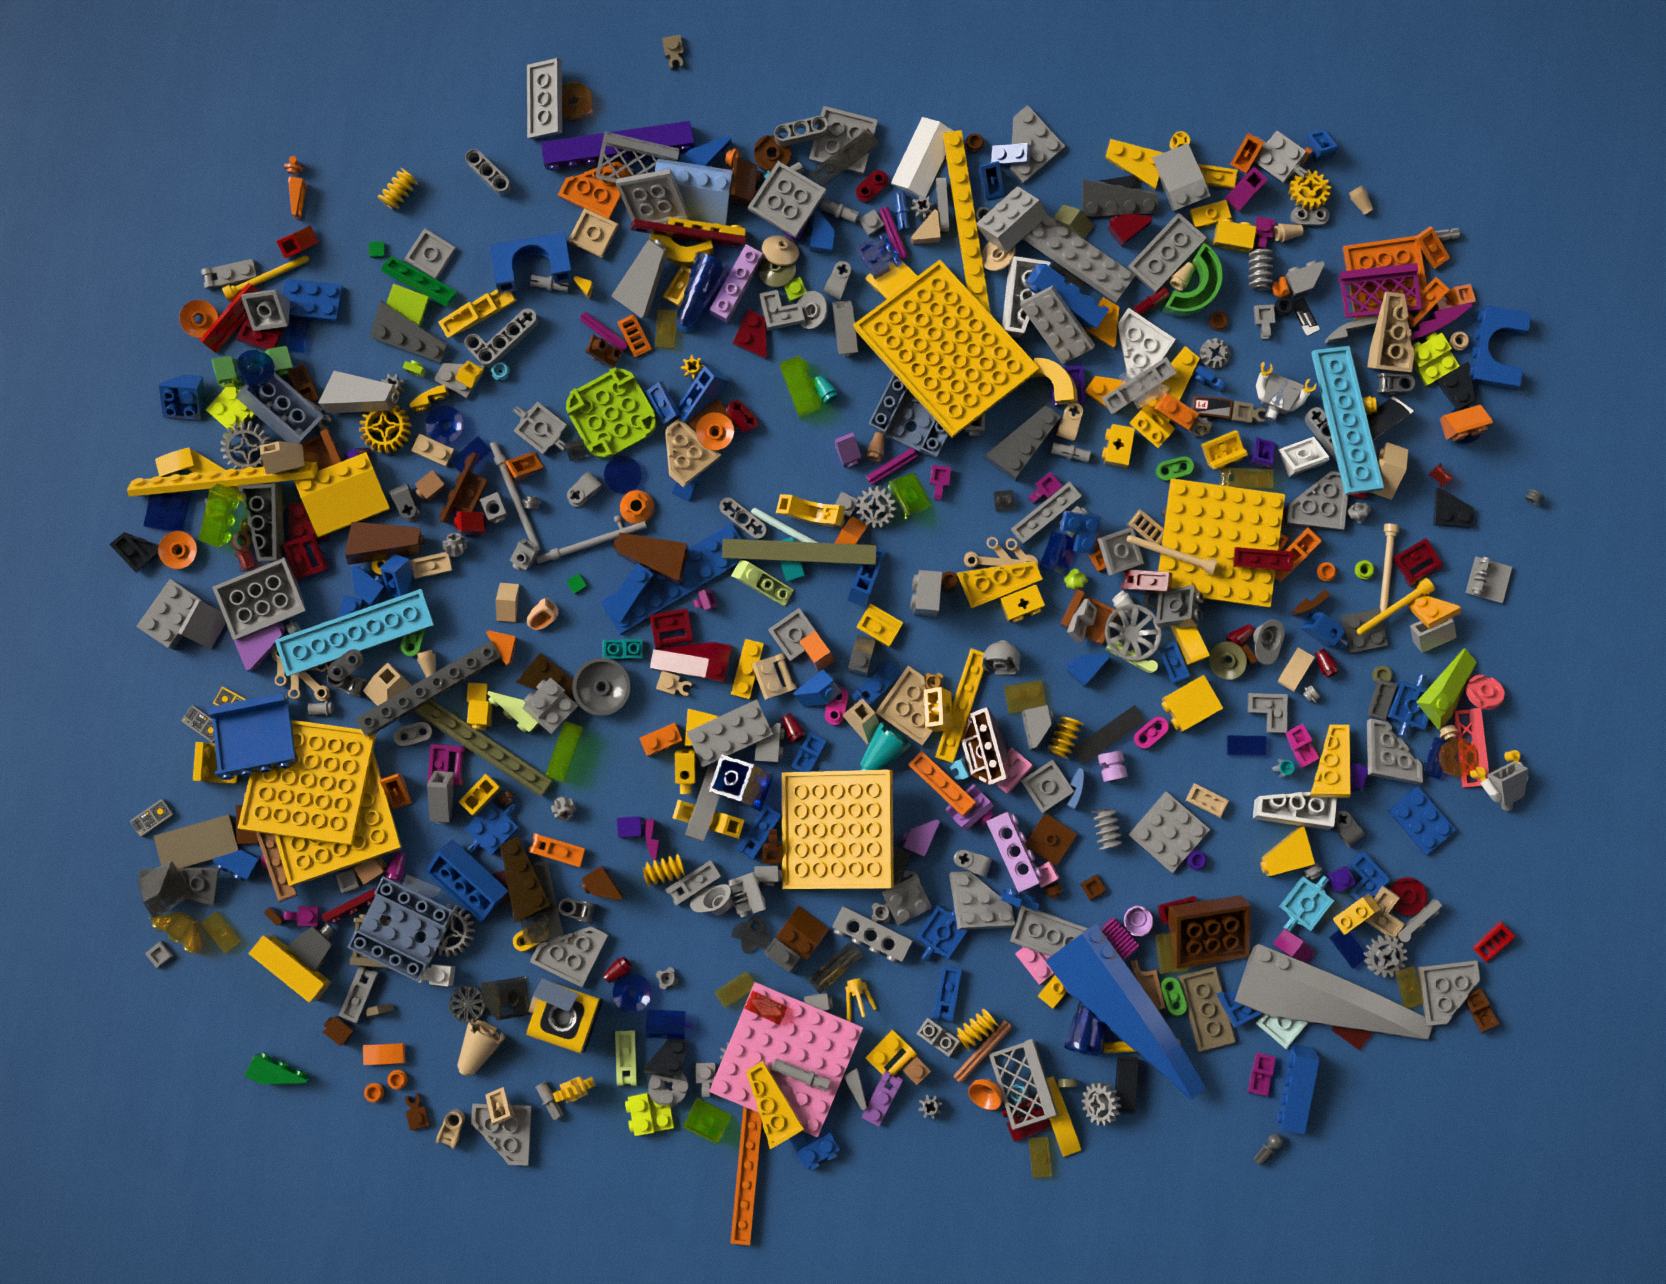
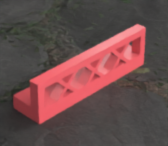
M1481 708L1454 711L1455 728L1459 730L1456 739L1462 788L1482 786L1479 778L1477 782L1467 783L1466 777L1470 770L1477 771L1476 767H1483L1486 770V779L1488 778L1487 774H1489ZM1460 714H1469L1470 722L1466 727L1460 723ZM1465 732L1472 736V741L1468 746L1462 742V736ZM1467 751L1474 755V761L1471 765L1464 760V755Z

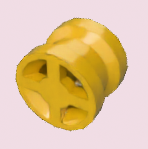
M1176 132L1171 138L1170 149H1175L1187 143L1190 144V137L1186 132Z

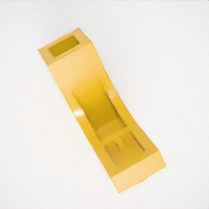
M649 234L651 239H658L665 244L664 248L668 250L666 260L678 266L698 265L697 257L701 259L711 256V253H714L711 241L684 247L675 243L671 237Z
M1034 358L1039 371L1030 378H1049L1054 385L1055 402L1059 405L1078 403L1077 389L1069 373L1054 361L1045 358Z
M780 494L776 513L799 521L834 527V525L841 526L845 507L841 505L820 504L793 495Z
M678 800L672 818L689 823L695 805ZM715 811L708 830L739 839L744 820Z

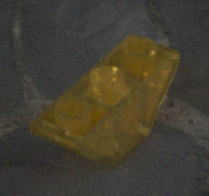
M175 912L149 918V921L153 923V928L160 932L162 930L169 934L167 937L171 941L183 944V949L188 953L198 954L202 952L199 923L186 913Z

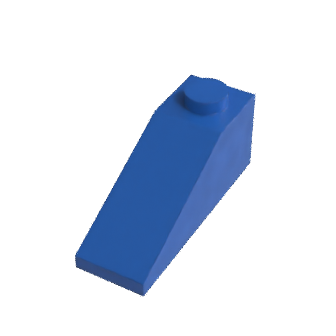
M728 135L690 149L686 154L682 153L678 157L677 162L710 167L732 144V138Z
M704 366L678 404L677 409L680 413L678 417L684 423H687L721 395L729 380L719 370Z
M876 547V565H860L847 601L863 607L866 606L886 554L885 550Z
M637 563L605 612L621 623L654 579V574Z

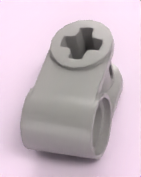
M845 261L836 263L823 293L841 300L851 274L849 263ZM845 268L846 273L840 275L839 270Z
M588 471L568 490L567 499L573 507H581L603 485ZM574 494H575L576 496L579 495L580 499H579V500H577L576 498L573 499V495H574Z
M967 850L957 851L953 858L957 866L983 877L987 876L993 860ZM964 853H965V854H966L965 857H966L968 860H967V862H963V863L961 864V860L959 859V856H963Z

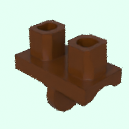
M591 335L585 353L589 354L594 361L599 360L610 368H614L617 360L621 357L622 350L608 344L603 338Z

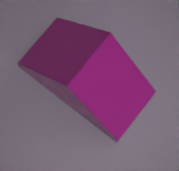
M1283 929L1273 942V945L1285 955L1306 964L1315 954L1304 941L1286 929Z

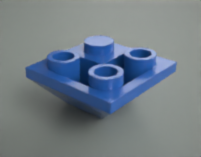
M181 375L159 384L163 417L190 420L202 419L205 393L203 376Z

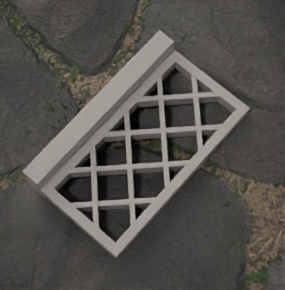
M605 132L595 178L616 183L617 179L621 178L618 172L626 167L632 176L641 175L644 172L649 173L648 170L656 165L657 160L655 157L677 161L679 148ZM606 146L614 147L618 154L608 159L605 154ZM626 151H632L636 156L629 163L622 156ZM645 155L652 156L655 161L648 167H645L641 161V158ZM620 156L625 165L615 170L610 161ZM638 160L643 170L634 175L629 166ZM608 163L614 172L608 176L601 175V167Z
M1033 1039L989 1054L999 1088L1003 1094V1101L1012 1130L1059 1116L1036 1043ZM1024 1048L1026 1055L1022 1062L1013 1058L1016 1050ZM1000 1055L1008 1057L1004 1068L997 1065L995 1057ZM1011 1059L1021 1064L1016 1075L1006 1070ZM1023 1066L1031 1070L1032 1074L1028 1081L1019 1077ZM1005 1072L1014 1076L1010 1087L1002 1082ZM1017 1078L1027 1083L1022 1094L1012 1089ZM1029 1085L1037 1089L1038 1093L1034 1100L1025 1096ZM1011 1091L1021 1095L1016 1106L1008 1101ZM1023 1097L1033 1102L1028 1113L1018 1108ZM1035 1104L1043 1108L1045 1115L1040 1117L1031 1115ZM1017 1110L1027 1114L1024 1121L1019 1124H1015L1014 1120Z

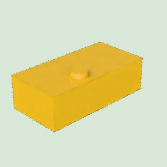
M272 934L263 935L248 953L309 1003L318 1001L332 983L319 971H313Z

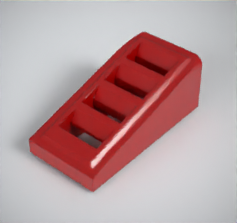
M1500 920L1473 949L1485 962H1488L1511 942L1515 935ZM1500 930H1502L1506 934L1504 938L1499 933ZM1494 935H1496L1499 938V943H1497L1494 940ZM1488 940L1495 946L1493 949L1486 943ZM1484 946L1489 953L1486 954L1480 947Z

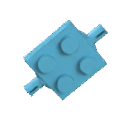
M1323 875L1317 884L1311 883L1305 877L1300 878L1279 906L1290 918L1283 927L1290 932L1296 923L1302 925L1308 931L1314 928L1334 902L1323 890L1330 881L1327 877Z

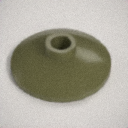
M764 258L759 267V276L764 284L769 287L779 288L793 280L796 274L795 263L788 266L779 265L777 269H773L777 265Z
M1222 642L1211 650L1209 665L1218 677L1231 680L1239 677L1245 671L1247 657L1239 645L1233 642ZM1227 656L1232 657L1233 661L1228 662Z

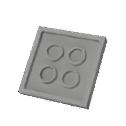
M823 106L821 116L825 117L828 121V132L824 137L814 139L809 161L864 175L878 120ZM818 124L817 130H822L824 125Z
M778 161L751 201L748 210L797 238L825 195L826 189Z
M671 169L617 179V188L632 222L634 219L668 223L669 217L689 218L688 210Z
M1165 791L1130 831L1128 836L1169 872L1173 873L1210 829Z

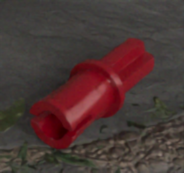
M1162 288L1151 296L1148 295L1147 299L1134 306V312L1141 316L1152 308L1156 309L1158 304L1170 298L1166 288Z

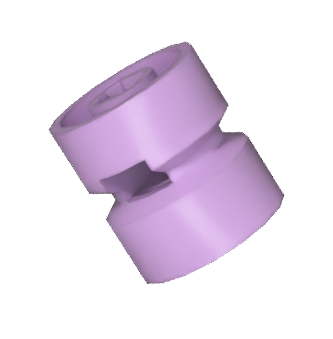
M1122 750L1098 755L1099 764L1103 767L1101 771L1103 782L1128 777L1126 766L1122 765L1124 762Z

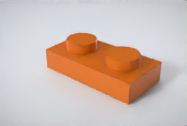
M1429 226L1414 237L1432 268H1437L1450 258L1433 227Z

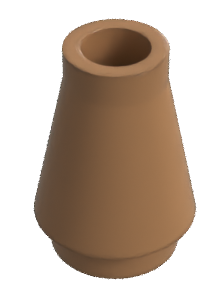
M875 432L865 452L868 460L880 462L881 458H884L885 434Z

